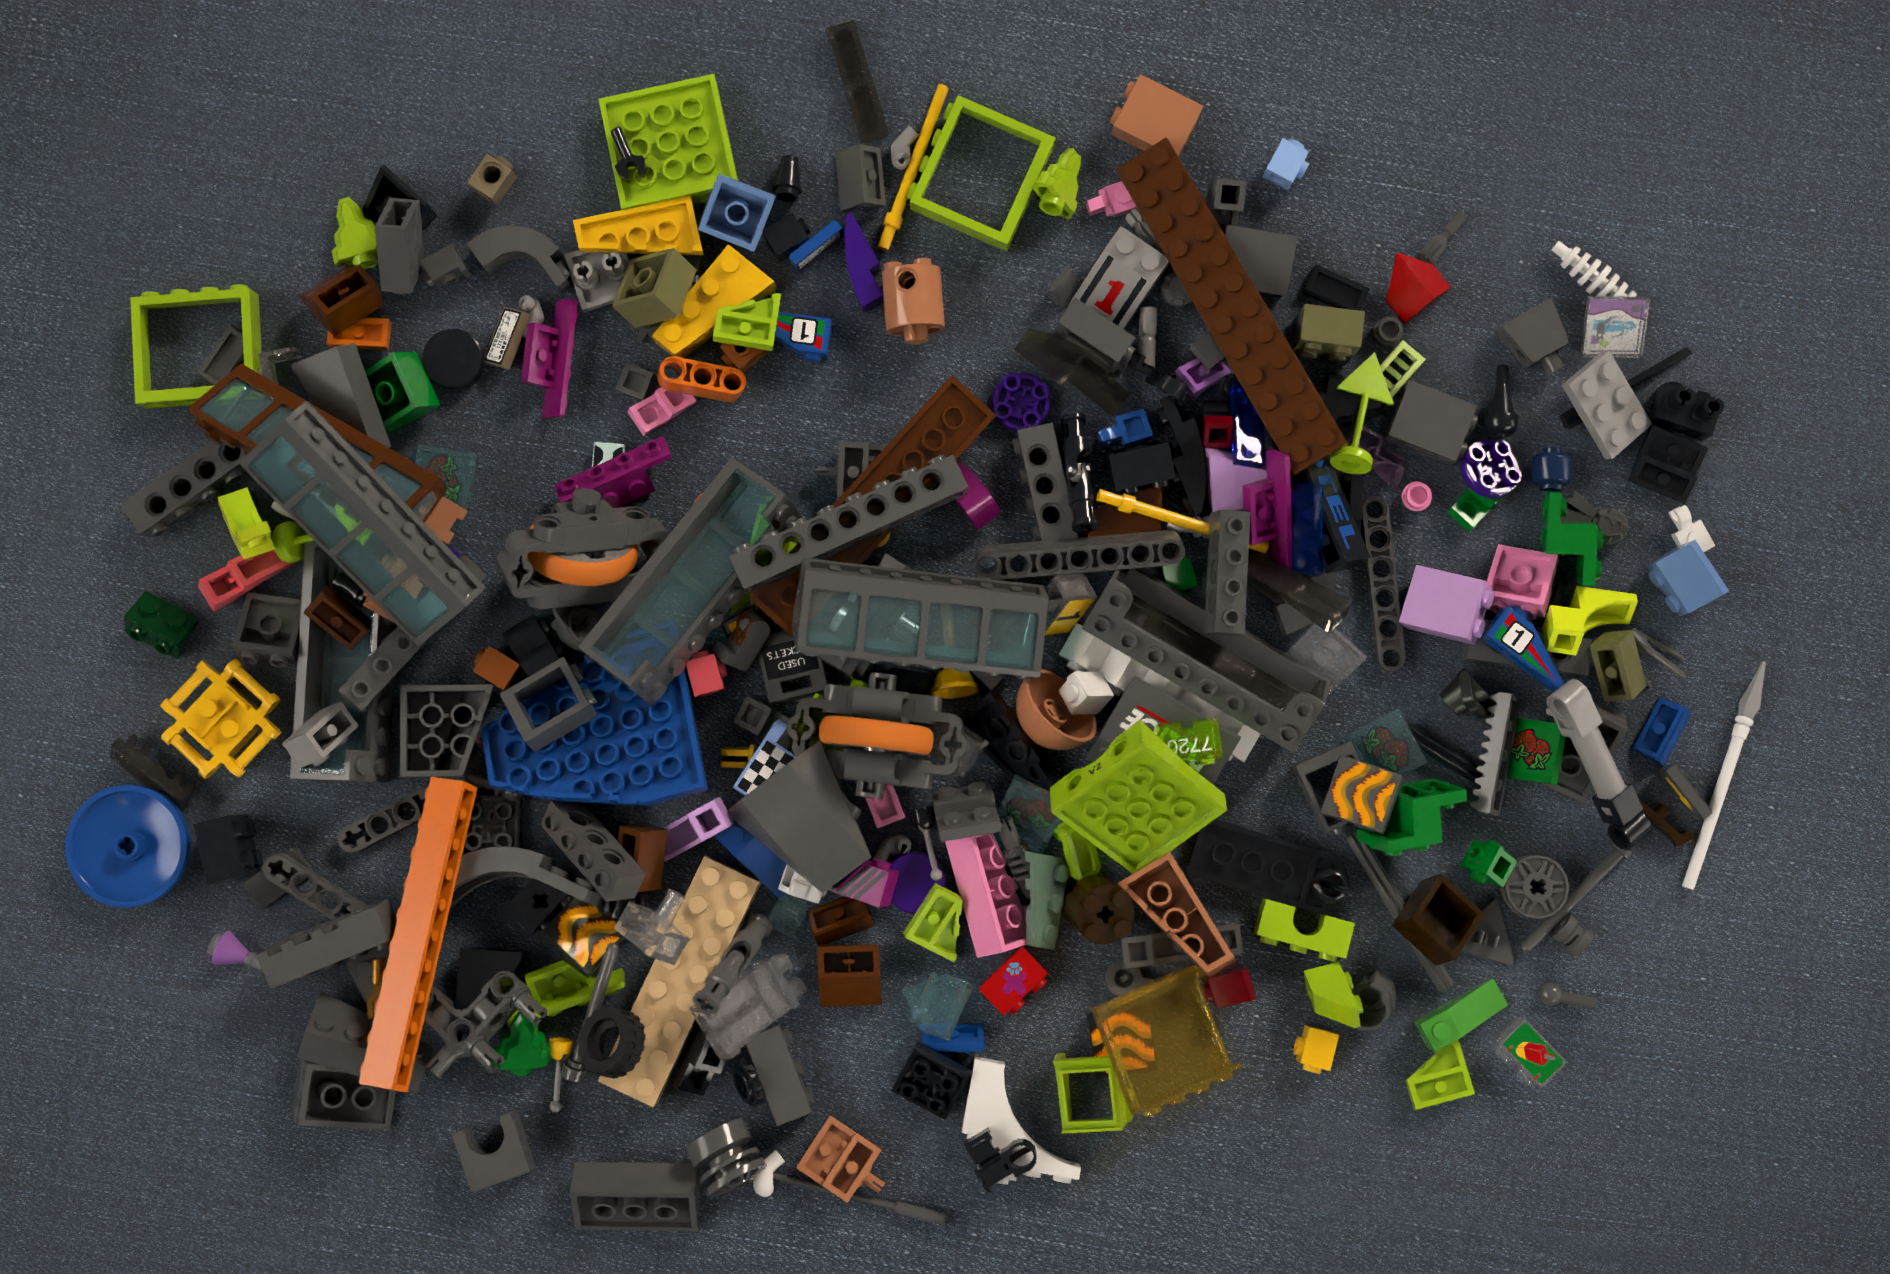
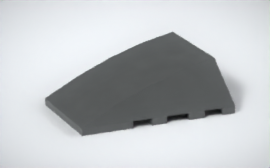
M819 740L739 800L728 812L734 821L823 894L871 858V855L858 824L853 819L848 808L849 803L846 796L842 793L836 780L833 766L829 763L824 752V745Z

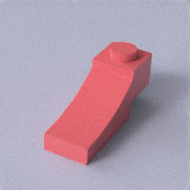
M274 550L244 560L240 555L228 561L227 566L199 579L198 588L213 612L241 599V596L259 584L297 563L282 561Z

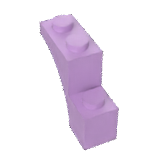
M720 797L664 827V829L668 830L664 862L735 824Z

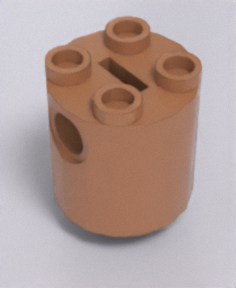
M918 258L913 260V264L905 265L896 261L885 263L884 271H882L886 334L904 337L905 344L927 343L928 335L945 329L940 267L932 265L930 258Z

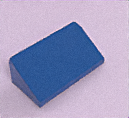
M1659 697L1632 750L1656 764L1664 766L1691 713L1687 708Z

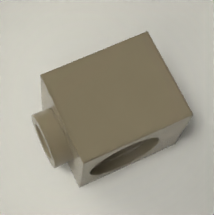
M486 154L467 184L475 193L498 206L517 177L511 169L513 165L499 155L495 159ZM496 172L500 173V178L497 182H487L489 175Z

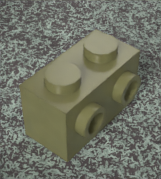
M1633 630L1604 632L1590 645L1604 702L1633 700L1647 686Z

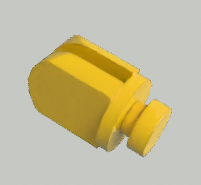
M751 744L750 747H722L720 750L721 755L748 757V759L720 760V767L745 768L757 750L756 745Z

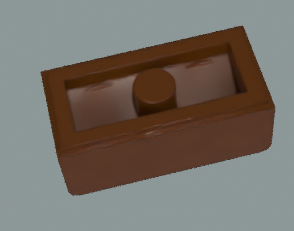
M328 585L320 591L303 612L351 651L373 627L371 619Z
M847 896L806 911L817 945H824L875 925L868 904Z

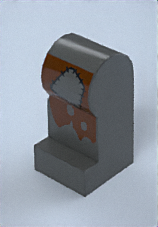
M746 610L738 616L736 628L727 641L722 642L719 640L713 651L724 664L747 672L768 638L770 627L758 612Z

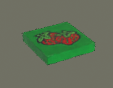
M1518 718L1507 774L1508 779L1557 785L1566 737L1562 736L1555 722Z

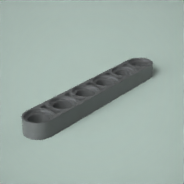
M1372 496L1362 503L1361 531L1362 538L1370 555V558L1365 560L1375 656L1377 665L1381 670L1394 672L1403 667L1406 655L1402 624L1399 623L1401 611L1390 513L1385 499L1380 496ZM1376 502L1381 506L1382 514L1379 518H1371L1367 514L1366 507L1368 503ZM1372 532H1381L1385 536L1386 540L1383 547L1375 548L1371 545L1369 538ZM1383 561L1388 565L1389 573L1386 577L1381 578L1374 574L1373 565L1375 562ZM1379 591H1387L1391 594L1392 603L1389 607H1381L1377 603L1376 595ZM1389 620L1395 625V633L1392 637H1385L1380 633L1379 627L1381 622ZM1387 650H1393L1398 654L1399 662L1395 667H1389L1383 662V654Z

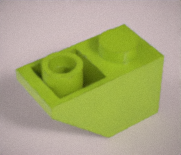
M1339 961L1305 970V987L1315 1013L1352 1028L1360 1027L1359 1014L1364 1012L1359 995L1353 996L1351 990L1354 987L1349 972H1343Z

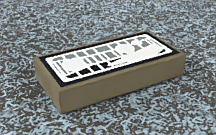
M504 307L483 362L490 366L509 370L531 315L521 310Z

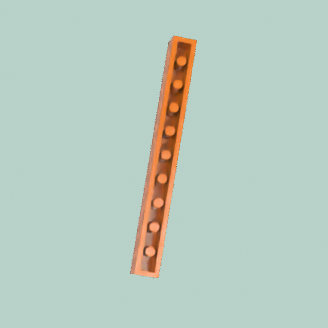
M431 777L429 786L425 791L423 813L418 821V834L415 846L411 851V864L408 876L404 881L403 898L396 914L397 923L394 936L389 944L390 953L387 966L382 974L383 983L380 995L375 1003V1017L372 1029L367 1037L368 1046L365 1059L360 1067L361 1076L359 1084L408 1093L478 787L467 782Z

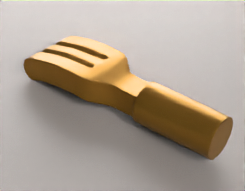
M383 958L372 959L373 993L368 997V1020H374L375 1003L379 998L383 983Z

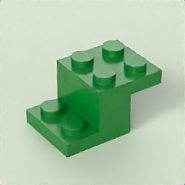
M1543 491L1540 550L1546 554L1577 555L1576 582L1582 586H1595V579L1601 578L1602 565L1601 561L1597 560V548L1602 549L1603 530H1599L1598 524L1592 522L1561 521V517H1566L1567 499L1562 498L1561 492Z
M1435 778L1402 784L1384 835L1358 828L1357 841L1369 845L1371 849L1384 851L1385 855L1388 856L1402 855L1404 850L1430 849L1432 844L1442 843L1440 809H1451L1455 807V803L1467 801L1466 789Z

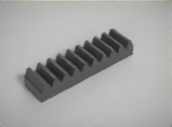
M1503 692L1490 695V699L1497 703L1495 706L1488 707V711L1492 712L1494 717L1486 719V723L1490 724L1492 729L1486 730L1483 733L1490 738V741L1481 744L1488 752L1479 755V758L1486 763L1477 767V770L1483 773V777L1475 779V782L1481 785V789L1473 790L1472 792L1479 800L1470 803V806L1475 808L1477 812L1500 817L1521 704L1520 697Z

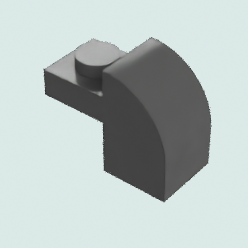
M1212 178L1206 204L1222 230L1224 224L1237 226L1238 212L1244 210L1247 185L1245 180Z

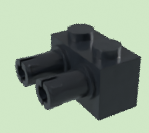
M1674 381L1658 387L1648 413V418L1652 424L1701 441L1713 435L1719 414L1724 410V403L1721 399L1715 400L1716 397L1707 392L1698 391L1695 393L1690 388L1686 390L1687 387L1684 384Z

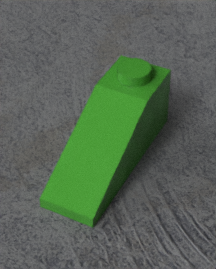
M1491 978L1414 1020L1413 1023L1426 1047L1436 1052L1462 1038L1508 1006L1495 980Z

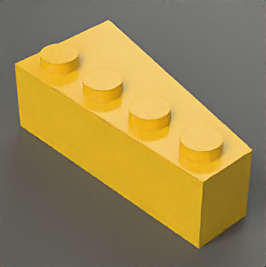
M728 244L690 289L679 317L664 321L652 337L656 344L672 357L685 358L713 336L717 309L730 305L738 306L742 302L753 299L755 302L760 301L777 290L775 281Z

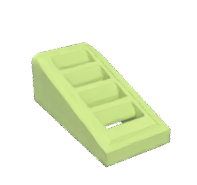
M1404 340L1399 342L1380 365L1382 373L1386 370L1398 380L1394 385L1385 378L1391 397L1398 392L1426 360ZM1403 352L1413 361V364L1411 366L1407 365L1397 355ZM1395 361L1406 372L1403 375L1399 374L1390 366V363Z

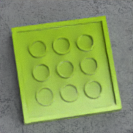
M715 74L598 99L621 210L691 196L692 204L707 203L719 173L739 181ZM617 127L622 128L632 154L635 156L642 155L647 166L644 178L641 177L636 166L629 167L627 170L631 181L629 184L619 177L615 169V165L621 161V157L611 135V130Z
M1138 720L1117 736L1108 749L1095 762L1084 768L1074 769L1050 787L1051 813L1132 874L1169 853L1227 811L1225 794L1185 763L1141 720Z

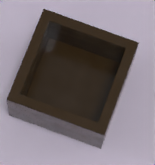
M1440 873L1420 881L1392 926L1437 966L1458 958L1485 914Z

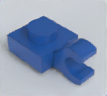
M1144 408L1115 417L1114 422L1116 426L1098 431L1099 436H1097L1101 448L1110 446L1119 440L1122 441L1125 448L1151 440L1153 432Z

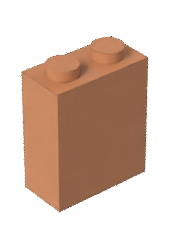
M1140 74L1136 83L1130 81L1123 97L1127 100L1123 108L1117 106L1111 117L1110 123L1113 124L1111 135L1143 151L1167 137L1177 155L1180 156L1204 106Z

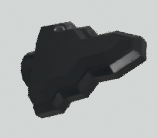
M1327 372L1323 389L1316 390L1338 427L1352 426L1357 419L1361 396L1337 390L1336 388L1344 381L1343 375ZM1368 399L1364 419H1373L1385 414L1387 404Z

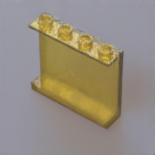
M1197 964L1185 966L1091 1008L1131 1115L1144 1113L1145 1117L1156 1115L1162 1112V1105L1168 1103L1171 1106L1186 1100L1185 1094L1191 1091L1193 1094L1203 1092L1210 1088V1082L1216 1080L1219 1083L1234 1077L1233 1071L1243 1067L1242 1062L1230 1063L1198 980L1199 977L1206 975V973Z

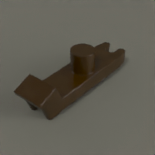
M1639 799L1643 807L1641 812L1644 813L1654 827L1671 840L1675 848L1696 842L1690 830H1684L1679 833L1665 821L1666 817L1671 813L1665 805L1660 803L1653 811Z

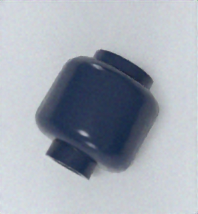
M1545 447L1543 448V453H1539L1532 458L1531 481L1534 485L1539 486V491L1560 492L1563 491V487L1571 483L1572 459L1569 455L1562 453V448Z

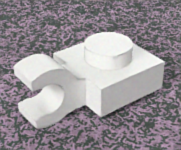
M1686 505L1679 506L1668 512L1679 530L1671 534L1677 546L1693 540L1697 541L1703 552L1715 546L1703 522L1697 520L1692 523L1691 513Z

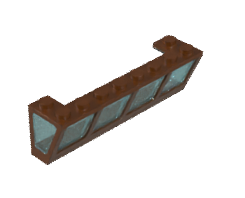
M241 363L193 403L187 411L196 419L193 424L204 431V435L217 445H221L223 442L231 448H235L238 445L245 449L243 453L247 455L306 400ZM309 403L425 523L448 490L442 479ZM299 454L285 465L304 485L316 476L315 470ZM321 481L313 489L319 492V498L330 506L335 507L336 504H339L346 508L344 512L358 522L362 520L325 481Z

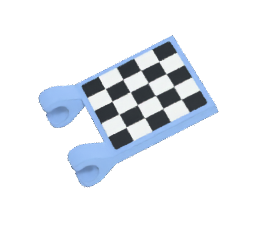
M778 719L772 724L765 738L732 788L742 795L746 796L796 758L794 754L776 743L787 728V724L784 721Z

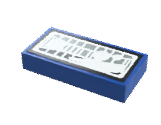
M836 220L831 221L789 255L790 263L797 272L843 236L842 227Z

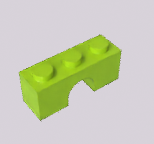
M1262 898L1253 934L1261 936L1259 942L1277 946L1278 941L1290 944L1289 950L1306 955L1308 949L1319 952L1318 958L1336 962L1337 957L1346 959L1355 923L1320 914L1315 930L1308 934H1301L1296 930L1293 923L1296 907Z

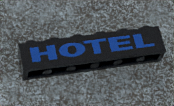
M1268 432L1274 449L1280 451L1277 445L1275 444L1273 438L1271 437L1270 433ZM1329 456L1296 476L1290 471L1292 493L1315 549L1318 548L1317 554L1325 573L1349 570L1370 558L1337 475L1330 464Z

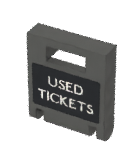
M782 628L770 631L767 638L768 642L764 643L758 652L770 705L812 696L815 693H824L825 684L828 683L820 654L817 656H807L801 652H796L794 638L789 636ZM810 676L812 687L787 693L783 692L781 683Z

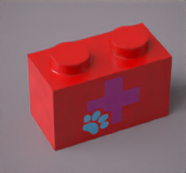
M1020 946L978 986V989L1003 1016L1008 1012L1013 1015L1025 1004L1022 998L1030 990L1035 994L1046 984L1047 980L1044 977L1048 972L1023 946Z

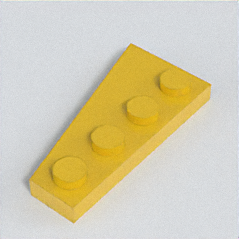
M691 196L573 220L580 252L652 254L675 248L681 255H704Z

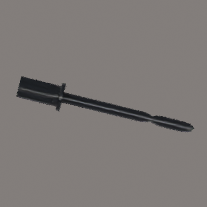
M1685 347L1627 382L1631 388H1634L1691 355L1692 352L1688 347ZM1574 407L1559 416L1565 429L1568 428L1570 430L1583 422Z

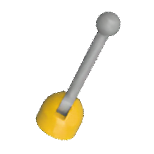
M549 1038L550 1055L556 1060L553 1101L549 1106L550 1110L554 1113L559 1112L562 1108V1104L559 1102L563 1061L568 1059L573 1051L574 1040L570 1038Z

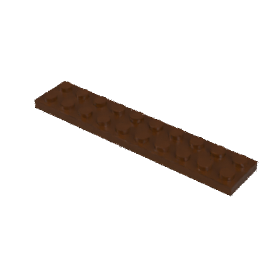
M951 375L833 504L834 508L845 504V499L855 493L861 492L864 495L873 491L872 487L879 482L889 480L891 483L900 479V474L910 468L917 467L920 470L928 466V461L939 455H944L945 458L953 455L956 460L996 415L956 377ZM928 478L923 482V486L929 490L937 480ZM902 490L896 493L895 498L901 503H907L912 499V495L908 491ZM873 503L867 508L868 512L874 516L882 514L885 510L879 503ZM844 516L840 519L839 523L844 528H852L856 525L857 521L852 516ZM818 528L812 532L811 536L817 541H823L828 537L829 533L823 528ZM894 528L823 560L862 564ZM797 543L789 554L797 553L801 545ZM801 570L753 591L748 597L792 638L794 637L791 623ZM813 589L811 591L808 621L816 615L836 591Z

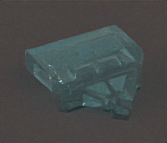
M934 971L930 974L929 979L913 988L909 985L902 989V993L909 1004L912 1021L918 1025L919 1030L928 1035L949 1041L973 985L967 980L944 974L939 976Z

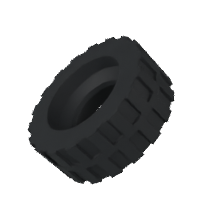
M603 1006L601 1009L592 1012V1015L586 1019L584 1026L581 1028L580 1038H578V1056L581 1058V1064L586 1067L585 1069L594 1074L613 1079L619 1076L623 1077L629 1071H632L636 1063H639L640 1056L645 1048L644 1040H646V1034H644L645 1028L643 1023L640 1022V1018L634 1015L633 1012L614 1006ZM613 1027H617L620 1033L617 1049L611 1057H606L603 1051L605 1038Z

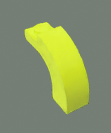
M248 487L218 497V505L244 560L275 550L268 522H262Z

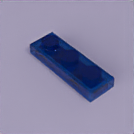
M1234 380L1230 385V410L1233 420L1232 462L1233 465L1261 469L1266 464L1264 423L1240 382Z
M1302 481L1292 483V573L1311 576L1323 575L1324 484Z

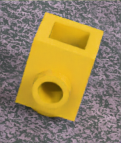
M1304 1025L1302 1037L1297 1036L1294 1044L1293 1054L1297 1055L1296 1061L1304 1064L1303 1070L1321 1074L1322 1069L1330 1071L1339 1035L1331 1031Z

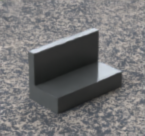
M857 144L835 153L840 211L845 212L859 206L877 209L886 206L881 148Z

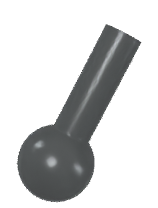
M1553 982L1543 983L1537 991L1539 1001L1546 1006H1555L1560 1002L1591 1010L1596 1009L1597 998L1562 991Z

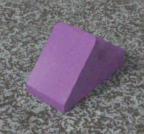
M1196 358L1179 367L1175 373L1182 377V383L1188 386L1186 392L1195 401L1209 387L1224 380L1231 371L1223 361L1208 370Z

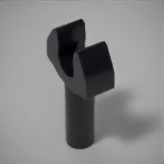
M621 127L612 129L611 135L621 157V161L615 165L619 177L629 184L631 181L627 170L631 166H636L641 177L644 178L647 166L643 156L632 154Z

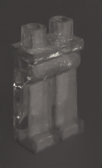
M780 953L770 958H761L753 963L754 966L738 975L736 985L728 996L722 998L720 1008L715 1014H704L696 1008L695 1004L689 1007L702 1031L708 1032L705 1036L719 1059H732L741 1052L740 1049L771 1023L785 1015L790 1008L794 1010L800 1005L798 999L807 991V988L799 977H793L788 982L786 981L783 973L792 967L787 954Z

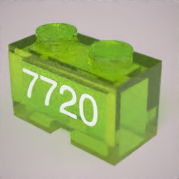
M1218 717L1193 720V726L1181 727V721L1156 724L1157 736L1184 762L1197 760L1198 765H1208L1216 763V758H1222Z

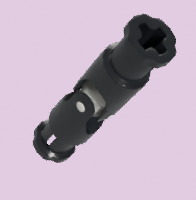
M1070 413L1060 418V426L1064 430L1065 438L1062 442L1066 468L1068 501L1070 508L1073 509L1074 521L1072 522V531L1077 533L1092 532L1098 529V520L1095 519L1094 515L1096 497L1091 468L1090 446L1088 438L1085 437L1084 429L1086 416L1081 413Z

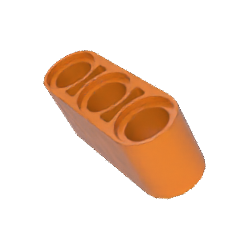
M680 357L665 358L661 362L657 375L659 385L665 390L725 402L738 400L746 385V377L739 369ZM674 369L680 376L676 379H671L665 375L664 371ZM698 374L705 375L709 383L701 385L695 381L694 376ZM724 381H735L739 388L729 390L725 387Z

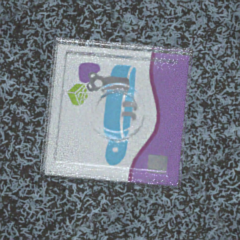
M1587 296L1580 355L1582 357H1595L1601 351L1609 350L1613 357L1642 358L1650 299L1648 297Z

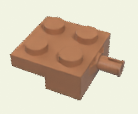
M831 1115L796 1166L798 1170L847 1203L856 1189L863 1183L878 1194L881 1188L873 1184L872 1181L881 1187L885 1185V1182L870 1173L872 1164L882 1150Z

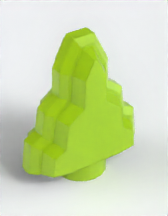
M1068 148L1059 156L1055 164L1049 165L1047 171H1041L1033 185L1036 194L1041 198L1039 207L1048 215L1071 219L1076 211L1077 175L1081 167V156L1078 155L1074 148Z
M350 197L340 199L336 214L339 228L334 234L336 247L332 250L334 265H361L363 269L377 265L375 222L365 219L362 209Z

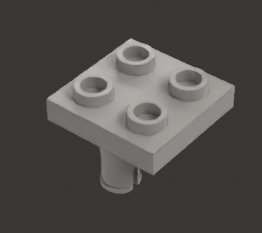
M580 250L564 254L582 311L588 312L613 304L630 263L628 254L580 252Z

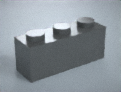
M780 1023L747 1036L744 1040L756 1072L759 1074L758 1077L762 1083V1088L776 1125L779 1126L812 1113V1104L816 1103V1099L810 1085L805 1087L801 1075L805 1074V1070L800 1058H794L790 1049L794 1045V1041L789 1029H783Z

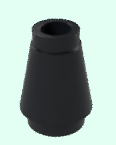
M784 155L781 157L772 187L773 192H775L774 195H776L775 198L779 201L794 202L798 200V195L802 192L799 159L796 156Z

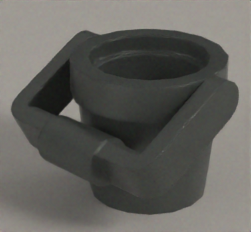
M1465 668L1461 669L1457 673L1458 675L1439 694L1440 697L1458 717L1469 710L1478 719L1490 717V711H1488V698L1490 696L1487 691Z

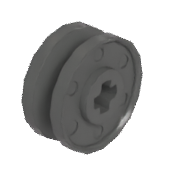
M1540 855L1516 857L1517 863L1503 888L1499 887L1501 900L1506 907L1520 917L1531 919L1551 917L1560 911L1567 901L1569 893L1567 874L1560 864L1549 857ZM1531 881L1538 883L1535 886L1538 888L1537 892H1530L1532 886L1529 884Z

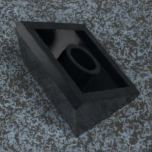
M385 165L380 167L362 208L377 222L389 198L419 200L422 232L438 216L428 203Z

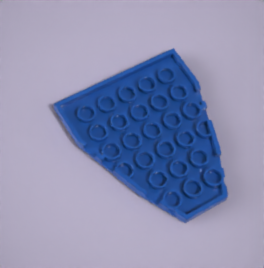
M675 621L655 625L657 629L676 644L680 640ZM644 628L630 632L624 640L622 649L616 650L609 658L608 663L628 678H631L645 659L657 669L671 649ZM585 655V660L577 664L584 676V679L580 682L584 689L589 687L595 696L597 703L593 706L598 716L537 752H534L524 742L508 709H505L498 719L492 720L481 729L489 785L494 789L554 801L645 806L708 790L686 669L680 675L674 677L667 686L663 697L650 706ZM564 677L522 703L535 728L578 704L579 701L568 680Z

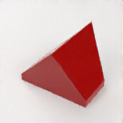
M1397 252L1385 302L1402 323L1405 324L1449 290L1451 286L1433 264Z

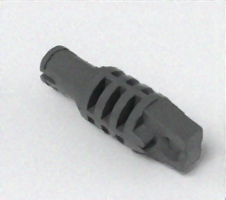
M1006 817L1000 820L1002 832H998L1005 847L1003 849V856L1006 858L1007 865L1010 867L1013 878L1026 899H1030V890L1025 889V878L1030 877V862H1025V851H1032L1029 849L1028 843L1025 840H1021L1013 818Z

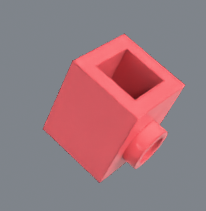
M708 650L694 653L691 656L692 660L686 662L694 697L701 698L726 691L723 677L728 676L726 665L721 660H718L716 654L709 655Z

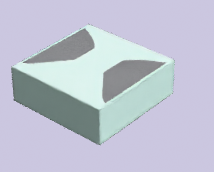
M594 442L592 467L625 453V445Z

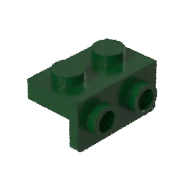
M145 591L124 616L125 631L133 640L143 641L153 646L159 653L171 655L178 659L182 654L181 645L198 625V617Z

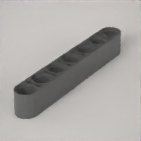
M1170 530L986 545L976 551L974 567L979 578L992 580L1134 569L1178 564L1184 558L1185 549L1178 533ZM1167 543L1177 544V548L1173 552L1166 553L1162 551ZM1144 545L1147 547L1146 552L1142 555L1132 553L1136 546ZM1106 548L1117 550L1116 554L1110 558H1105L1101 555ZM1078 550L1087 553L1082 560L1071 558V555ZM1046 553H1053L1057 556L1050 563H1045L1041 560V557ZM1017 555L1026 558L1022 565H1014L1010 561ZM985 558H992L996 561L995 565L990 568L981 566L980 562Z

